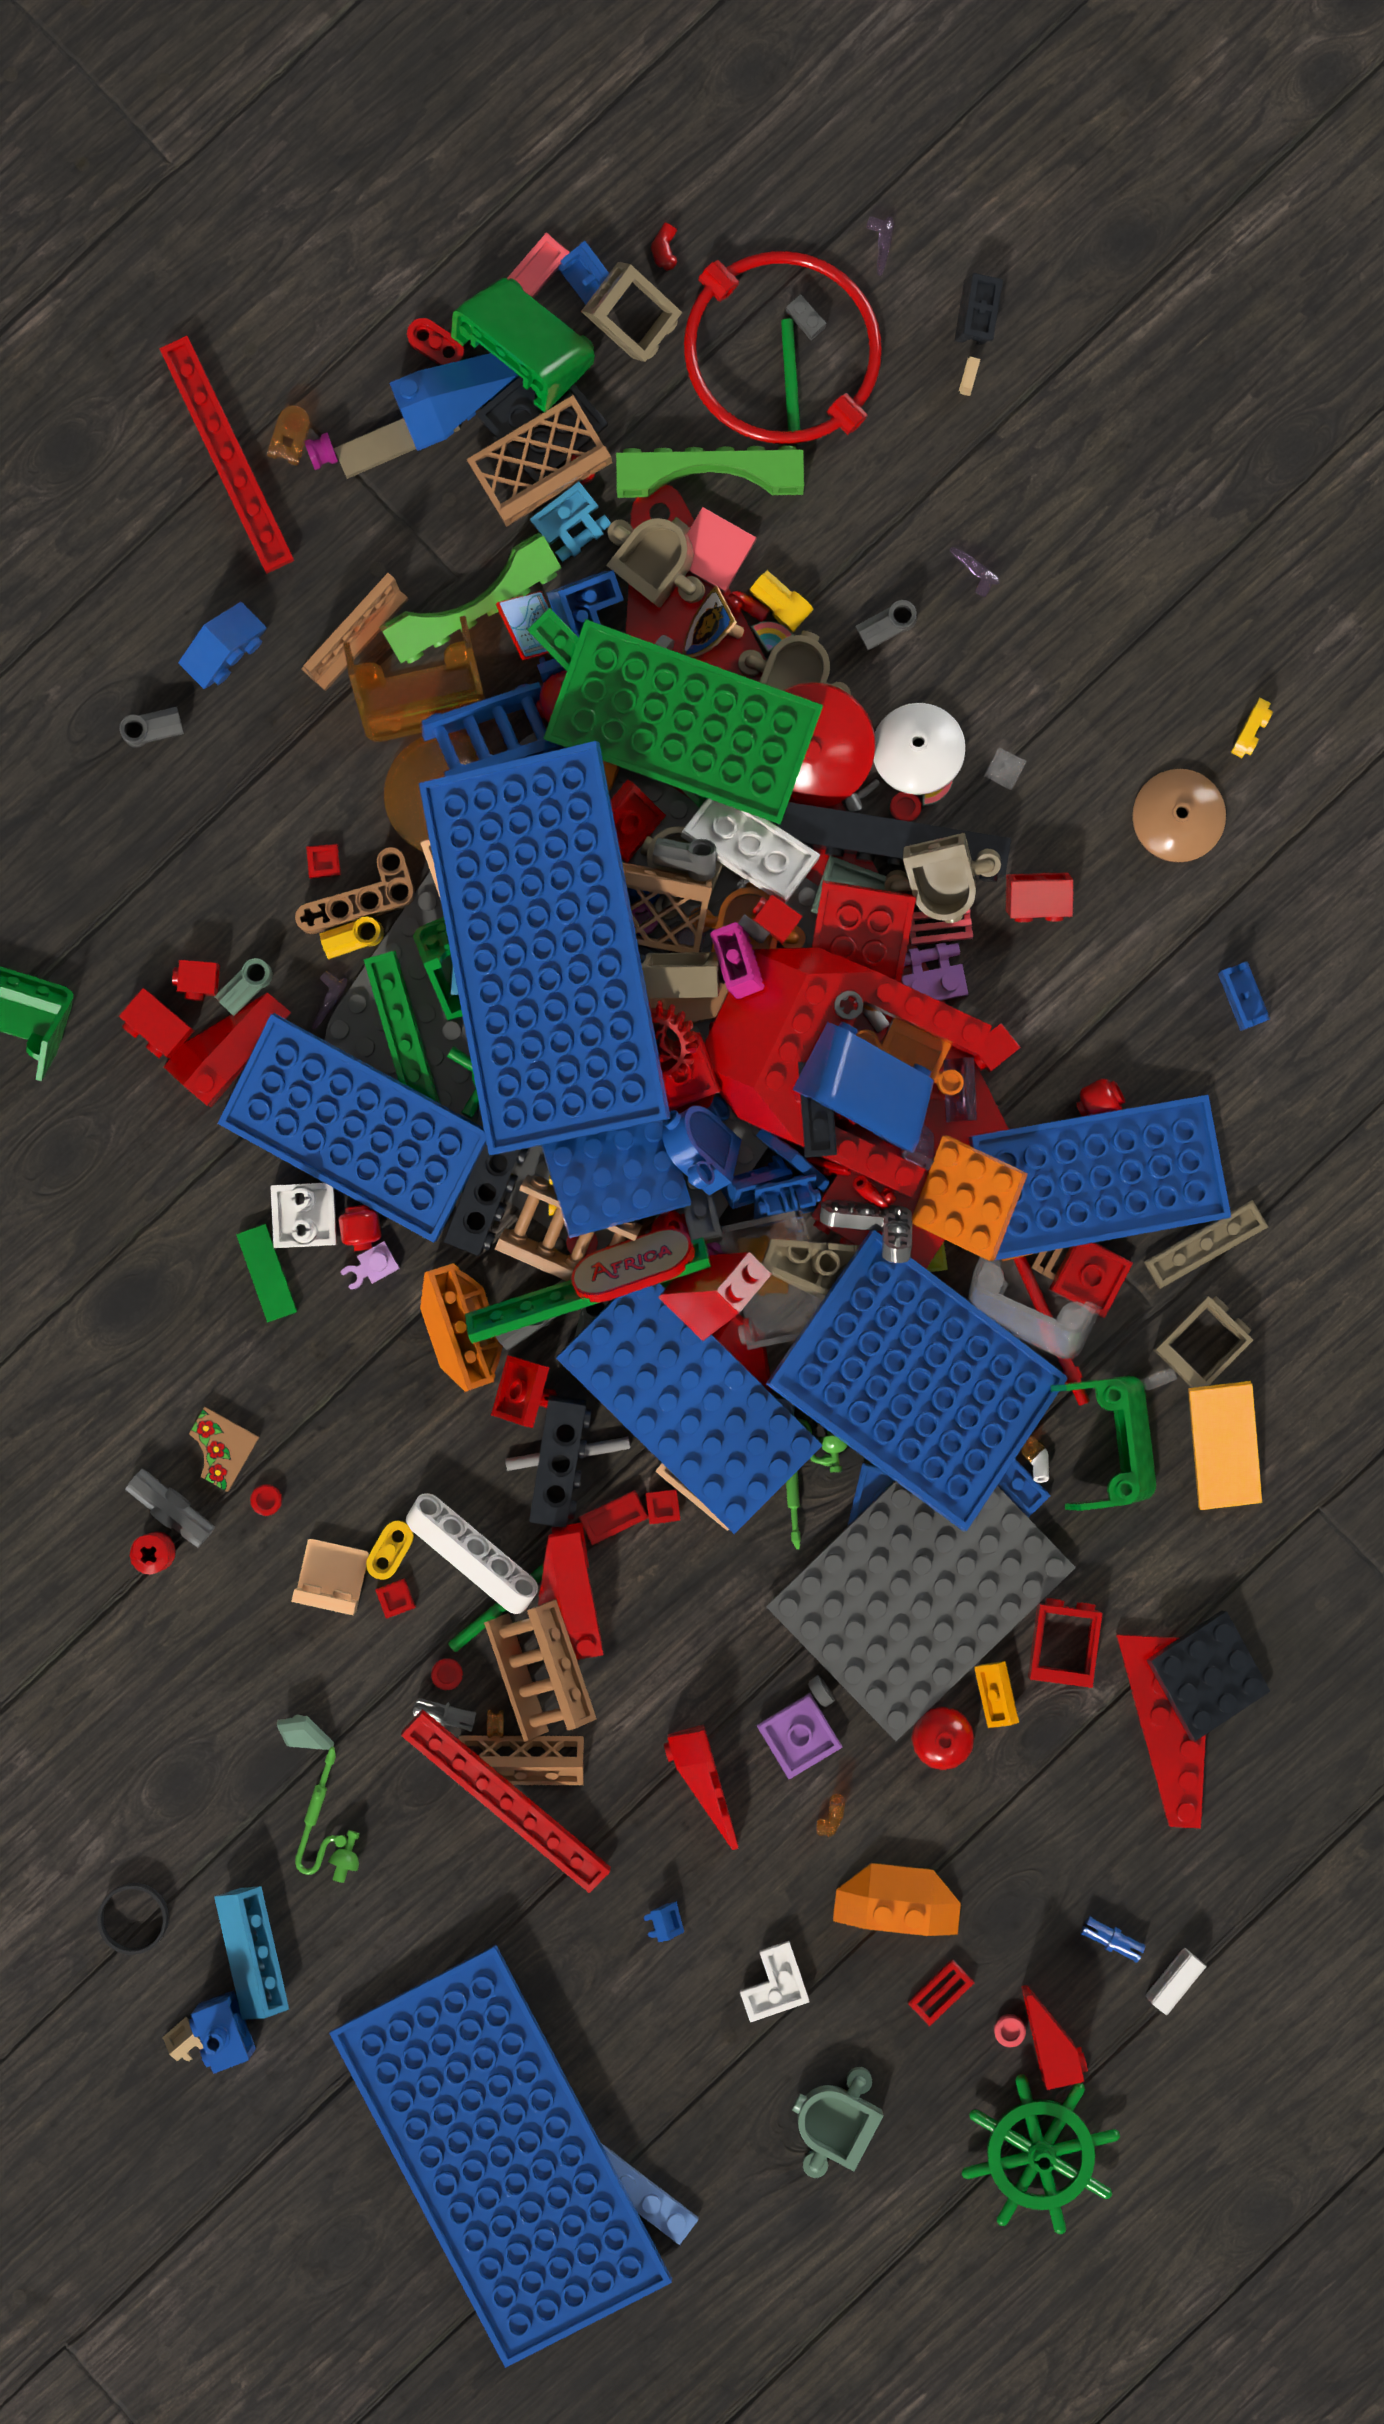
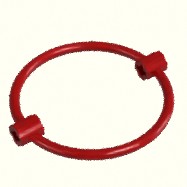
M789 251L755 254L736 261L728 267H725L717 260L706 267L698 279L704 286V289L692 306L686 324L684 356L691 383L708 410L732 430L754 440L775 444L808 442L830 434L838 428H841L849 435L860 427L868 416L862 409V406L867 401L876 383L881 365L882 346L875 313L869 301L854 281L824 260L811 255ZM770 264H791L815 270L829 277L843 288L853 299L864 319L869 338V362L864 380L853 399L845 393L827 410V414L831 419L824 423L798 431H772L758 428L728 412L715 399L705 384L698 365L696 349L697 332L703 312L713 296L719 302L728 298L739 285V281L735 276L752 268Z

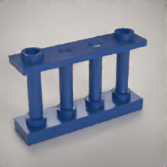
M539 682L530 685L523 684L512 691L443 714L435 713L422 720V736L424 741L433 738L437 739L449 767V770L444 772V777L566 748L543 739L546 727L536 707L537 701L540 700L541 686ZM524 709L537 741L520 745L506 714ZM494 718L508 748L507 751L496 755L489 753L477 725ZM464 728L479 759L466 765L460 763L448 735Z

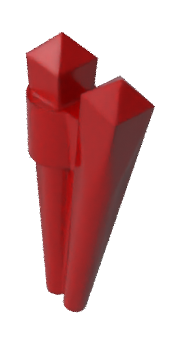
M807 1157L806 1159L823 1175H851V1171L848 1168L819 1157Z

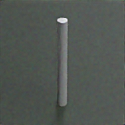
M628 1436L586 1444L584 1457L630 1449ZM540 1453L505 1459L507 1471L538 1466ZM557 1455L552 1459V1462L555 1463L569 1459L565 1455Z

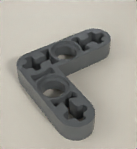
M826 1200L822 1202L820 1221L823 1224L832 1227L882 1231V1257L893 1263H904L910 1260L912 1212L908 1208L889 1205L890 1208L881 1209L873 1203L845 1200Z

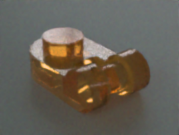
M292 405L281 411L268 448V457L274 459L281 457L287 459L288 463L298 466L305 444L304 441L310 429V419L303 408ZM284 436L294 439L291 448L282 445Z

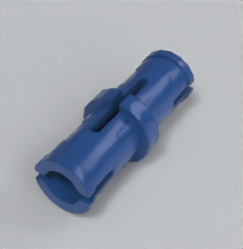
M1091 1916L1086 1919L1085 1924L1095 1928L1096 1931L1083 1926L1081 1935H1085L1105 1945L1104 1949L1109 1952L1114 1950L1135 1963L1140 1960L1141 1956L1131 1951L1130 1948L1143 1953L1145 1944H1141L1121 1934L1120 1929L1116 1927L1112 1929Z

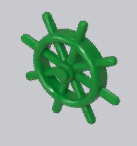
M1019 2074L1015 2082L1021 2103L1007 2110L998 2121L978 2109H973L970 2112L969 2117L972 2121L991 2132L987 2145L988 2161L963 2168L962 2176L965 2179H972L988 2174L992 2175L998 2188L1008 2197L997 2216V2223L1000 2226L1008 2224L1018 2205L1034 2210H1049L1054 2231L1057 2234H1063L1066 2231V2224L1061 2206L1074 2200L1084 2188L1103 2199L1111 2198L1112 2190L1091 2177L1095 2164L1094 2147L1117 2141L1120 2138V2133L1116 2129L1090 2134L1083 2120L1073 2111L1085 2091L1084 2084H1074L1065 2101L1061 2104L1052 2100L1033 2099L1027 2076ZM1037 2115L1054 2116V2120L1043 2137ZM1025 2118L1030 2140L1011 2129L1012 2126ZM1066 2123L1078 2136L1076 2139L1054 2144ZM1003 2140L1024 2151L1002 2158L1000 2156ZM1081 2150V2161L1078 2169L1057 2157ZM1027 2164L1018 2182L1014 2185L1008 2179L1004 2170ZM1053 2169L1071 2179L1066 2186L1059 2190L1055 2186L1052 2174ZM1037 2172L1040 2174L1045 2194L1026 2192Z

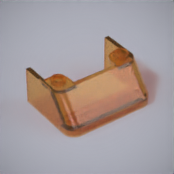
M466 616L460 617L464 641L453 643L445 649V665L385 678L383 669L375 663L356 665L350 642L343 643L349 678L367 738L375 742H382L422 733V720L427 719L430 715L435 713L443 714L485 700Z

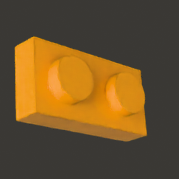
M1006 1661L975 1666L988 1728L1010 1726L1019 1723Z

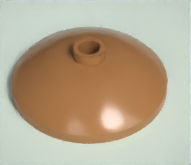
M1187 769L1168 770L1152 777L1139 791L1133 806V827L1141 844L1154 856L1170 862H1188L1202 857L1217 844L1224 831L1226 808L1221 793L1205 776ZM1178 808L1186 809L1187 817L1179 818L1176 810Z

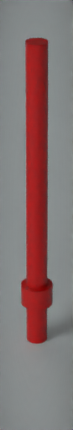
M1026 1256L1013 1259L1064 1371L1062 1373L1068 1378L1065 1383L1081 1382L1082 1373L1079 1367L1074 1365ZM1085 1389L1072 1390L1079 1406L1090 1402Z

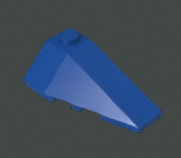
M492 353L420 370L389 384L417 451L446 440L454 433L453 430L466 419L469 421L476 415V411L486 402L492 401L520 376Z

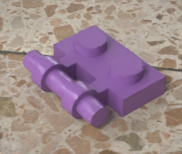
M945 942L935 945V948L920 951L918 948L909 949L908 953H906L904 966L910 965L912 974L902 976L901 983L938 1001L967 996L968 989L963 965L950 966L949 957L960 955L958 943L946 945ZM938 960L939 969L923 972L921 963Z

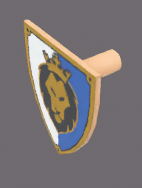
M716 585L704 599L690 624L684 643L683 655L697 657L712 650L727 634L739 639L744 633L743 627L736 624L737 622L719 587Z

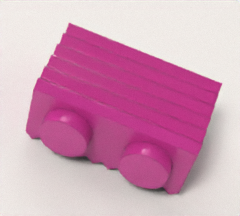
M734 922L712 931L710 935L727 990L736 999L763 990L765 985L760 977L762 974L759 972L760 968L755 960V951L752 949L751 940L748 938L749 934L743 927Z

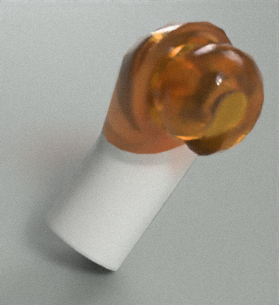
M1030 1436L1022 1447L1021 1452L1033 1465V1480L1038 1483L1047 1482L1049 1480L1048 1451L1035 1437Z

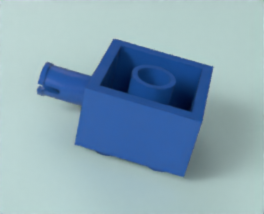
M234 1990L199 2003L191 2013L192 2019L189 2020L190 2028L195 2038L200 2037L203 2049H200L202 2060L206 2067L211 2066L213 2074L246 2062L251 2058L256 2047L245 2019L242 2020L238 1999Z

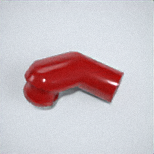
M668 223L662 225L651 245V252L656 265L663 267L666 271L672 270L677 264V258L672 255L669 246L677 229Z
M740 591L730 593L729 599L726 600L731 612L738 613L740 609H743L760 622H764L771 611L755 598Z
M863 1175L856 1177L853 1181V1187L859 1194L881 1209L890 1208L889 1205L897 1200L896 1195L890 1188H884L882 1192H879Z

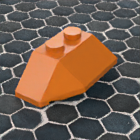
M452 1263L425 1272L420 1309L440 1368L466 1392L494 1382L495 1371L499 1364L503 1346L499 1343L496 1336L473 1344L471 1343L467 1333L465 1314L488 1307L489 1303L483 1286Z
M870 1863L836 1889L833 1921L868 1930L923 1936L958 1935L961 1903L932 1869Z

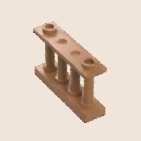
M527 1174L519 1190L527 1193L528 1197L514 1229H504L498 1239L495 1250L565 1281L571 1280L572 1272L579 1261L584 1258L594 1232L580 1235L572 1254L566 1255L557 1251L554 1246L564 1225V1219L554 1186L550 1185V1182L543 1177H532ZM542 1200L556 1206L557 1209L543 1242H536L527 1238L526 1232L537 1205ZM635 1220L606 1228L615 1232L609 1246L624 1242L626 1238L635 1241L642 1225Z
M552 1600L527 1610L528 1619L512 1623L510 1614L507 1613L484 1622L524 1742L549 1732L547 1724L564 1720L567 1730H572L597 1719L557 1600ZM534 1630L540 1648L522 1653L517 1635ZM544 1660L550 1678L532 1682L527 1664ZM554 1690L560 1708L542 1712L536 1694Z

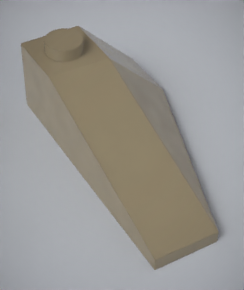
M770 1239L761 1264L773 1276L823 1300L860 1245Z

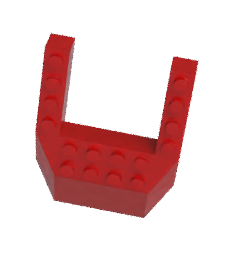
M819 947L753 949L756 956L755 960L758 962L757 966L760 968L759 972L762 974L760 977L763 979L764 989L737 999L732 993L728 992L704 1044L721 1088L719 1094L728 1103L737 1117L804 1149L800 1094L792 1090L799 1078L798 1062H807L827 1022L839 1026L842 1021L853 1027L856 1018L844 1020L835 1013L834 1001L842 992L854 991L860 995L863 1004L944 1040L973 1056L979 1055L992 1026L877 971ZM848 997L846 1001H840V1008L844 1007L842 1011L845 1014H849L851 1010H857V1003L853 1004L855 999L852 997ZM835 1127L837 1155L820 1157L846 1167L848 1170L863 1175L867 1179L890 1188L908 1198L913 1197L925 1168Z

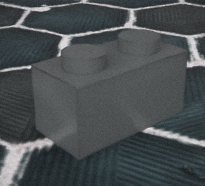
M801 294L786 307V313L810 340H813L826 328V322Z

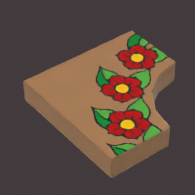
M207 1407L203 1408L189 1433L198 1441L204 1453V1468L201 1477L229 1492L260 1437Z

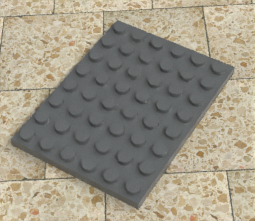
M894 1481L765 1606L879 1725L897 1741L1076 1567L998 1486H996L969 1529L962 1531L898 1482Z

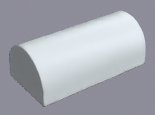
M1186 1948L1182 1949L1147 1992V1999L1161 2012L1168 2015L1207 1966Z

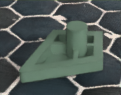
M295 1715L293 1718L277 1720V1727L286 1746L330 1750L332 1746L334 1747V1742L308 1716Z

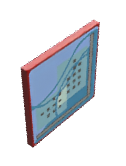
M541 591L496 603V607L522 660L549 653L526 630L549 608Z

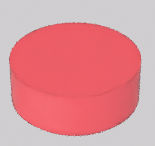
M1006 2014L996 2021L994 2034L1001 2045L1016 2047L1023 2042L1026 2028L1018 2016Z

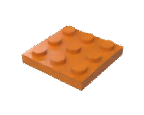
M942 1136L912 1216V1224L988 1261H994L1028 1173L950 1136Z

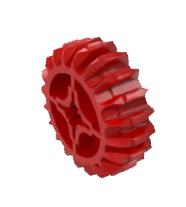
M660 1000L657 1002L656 1008H652L650 1002L649 1006L652 1022L657 1023L654 1026L656 1040L660 1034V1045L657 1044L659 1058L668 1059L665 1062H660L665 1084L666 1076L675 1081L678 1076L677 1071L682 1074L687 1072L688 1067L686 1064H693L694 1056L692 1053L697 1052L698 1045L694 1043L697 1040V1033L690 1031L693 1028L692 1020L684 1021L686 1015L684 1011L675 1015V1006L673 1004L667 1010L663 1009V1002ZM668 1027L677 1034L681 1047L674 1045V1041L666 1035Z

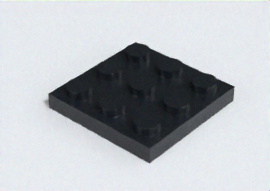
M518 377L477 413V417L499 440L544 412L534 404V400L537 398L535 391L531 387L526 390L523 387V378ZM573 384L552 407L574 395L598 435L608 426V423ZM572 405L560 412L558 424L575 427L578 415ZM555 416L548 419L547 421L554 422ZM580 422L579 429L586 430L583 423ZM538 425L533 429L531 440L548 443L552 427ZM556 428L552 445L569 449L573 432ZM528 432L520 437L527 438ZM577 434L574 450H581L592 438ZM512 441L507 444L506 450L513 458L521 460L525 443ZM530 444L526 461L543 465L547 448ZM551 450L547 466L560 468L566 462L568 454ZM524 466L523 470L535 483L538 482L541 470ZM545 471L544 477L548 476L553 472Z
M1221 1610L1147 1659L1155 1677L1192 1741H1197L1270 1692L1227 1611Z

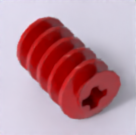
M156 1531L140 1536L133 1542L131 1547V1563L136 1570L143 1574L158 1573L165 1570L174 1561L176 1554L175 1545L171 1537L164 1532ZM155 1547L157 1550L154 1554L156 1558L151 1559L149 1556L152 1552L150 1548Z

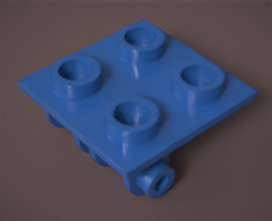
M816 1174L799 1175L790 1180L777 1183L769 1182L760 1187H755L754 1225L813 1212L816 1202L821 1201L819 1189L815 1190Z

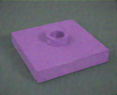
M811 1693L757 1724L759 1731L788 1779L793 1778L842 1748L841 1743Z

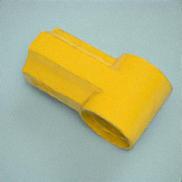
M768 570L750 588V592L773 612L774 618L781 625L786 626L791 633L814 610L807 600L797 592H791Z
M366 916L359 918L355 922L320 933V938L327 958L332 959L367 946L379 944L384 936V928L380 922ZM368 923L374 924L376 928L374 937L370 940H364L361 936L362 927Z

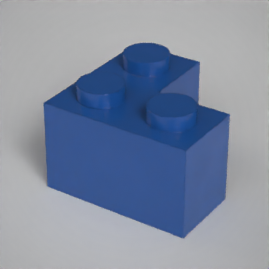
M614 570L601 571L546 592L552 611L578 638L585 619L600 624L596 611L624 600Z
M239 602L204 624L178 663L203 689L213 683L220 685L231 674L228 670L230 666L236 664L245 652L252 654L262 644L260 637L267 627L242 602Z

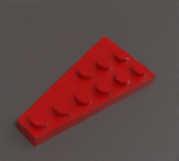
M1116 1634L1168 1826L1201 1829L1206 1735L1197 1741L1190 1740L1147 1662L1148 1658L1179 1638Z

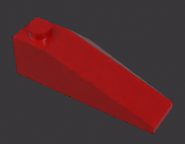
M267 992L244 1006L235 1016L229 1015L185 1042L166 1063L164 1068L205 1105L212 1107L244 1070L270 1015L275 1013L287 1019L291 1012Z
M580 1530L550 1534L547 1540L538 1606L552 1600H557L577 1660L603 1655L602 1638Z
M704 1724L668 1734L669 1742L663 1744L668 1762L674 1760L677 1770L732 1850L738 1849V1842Z

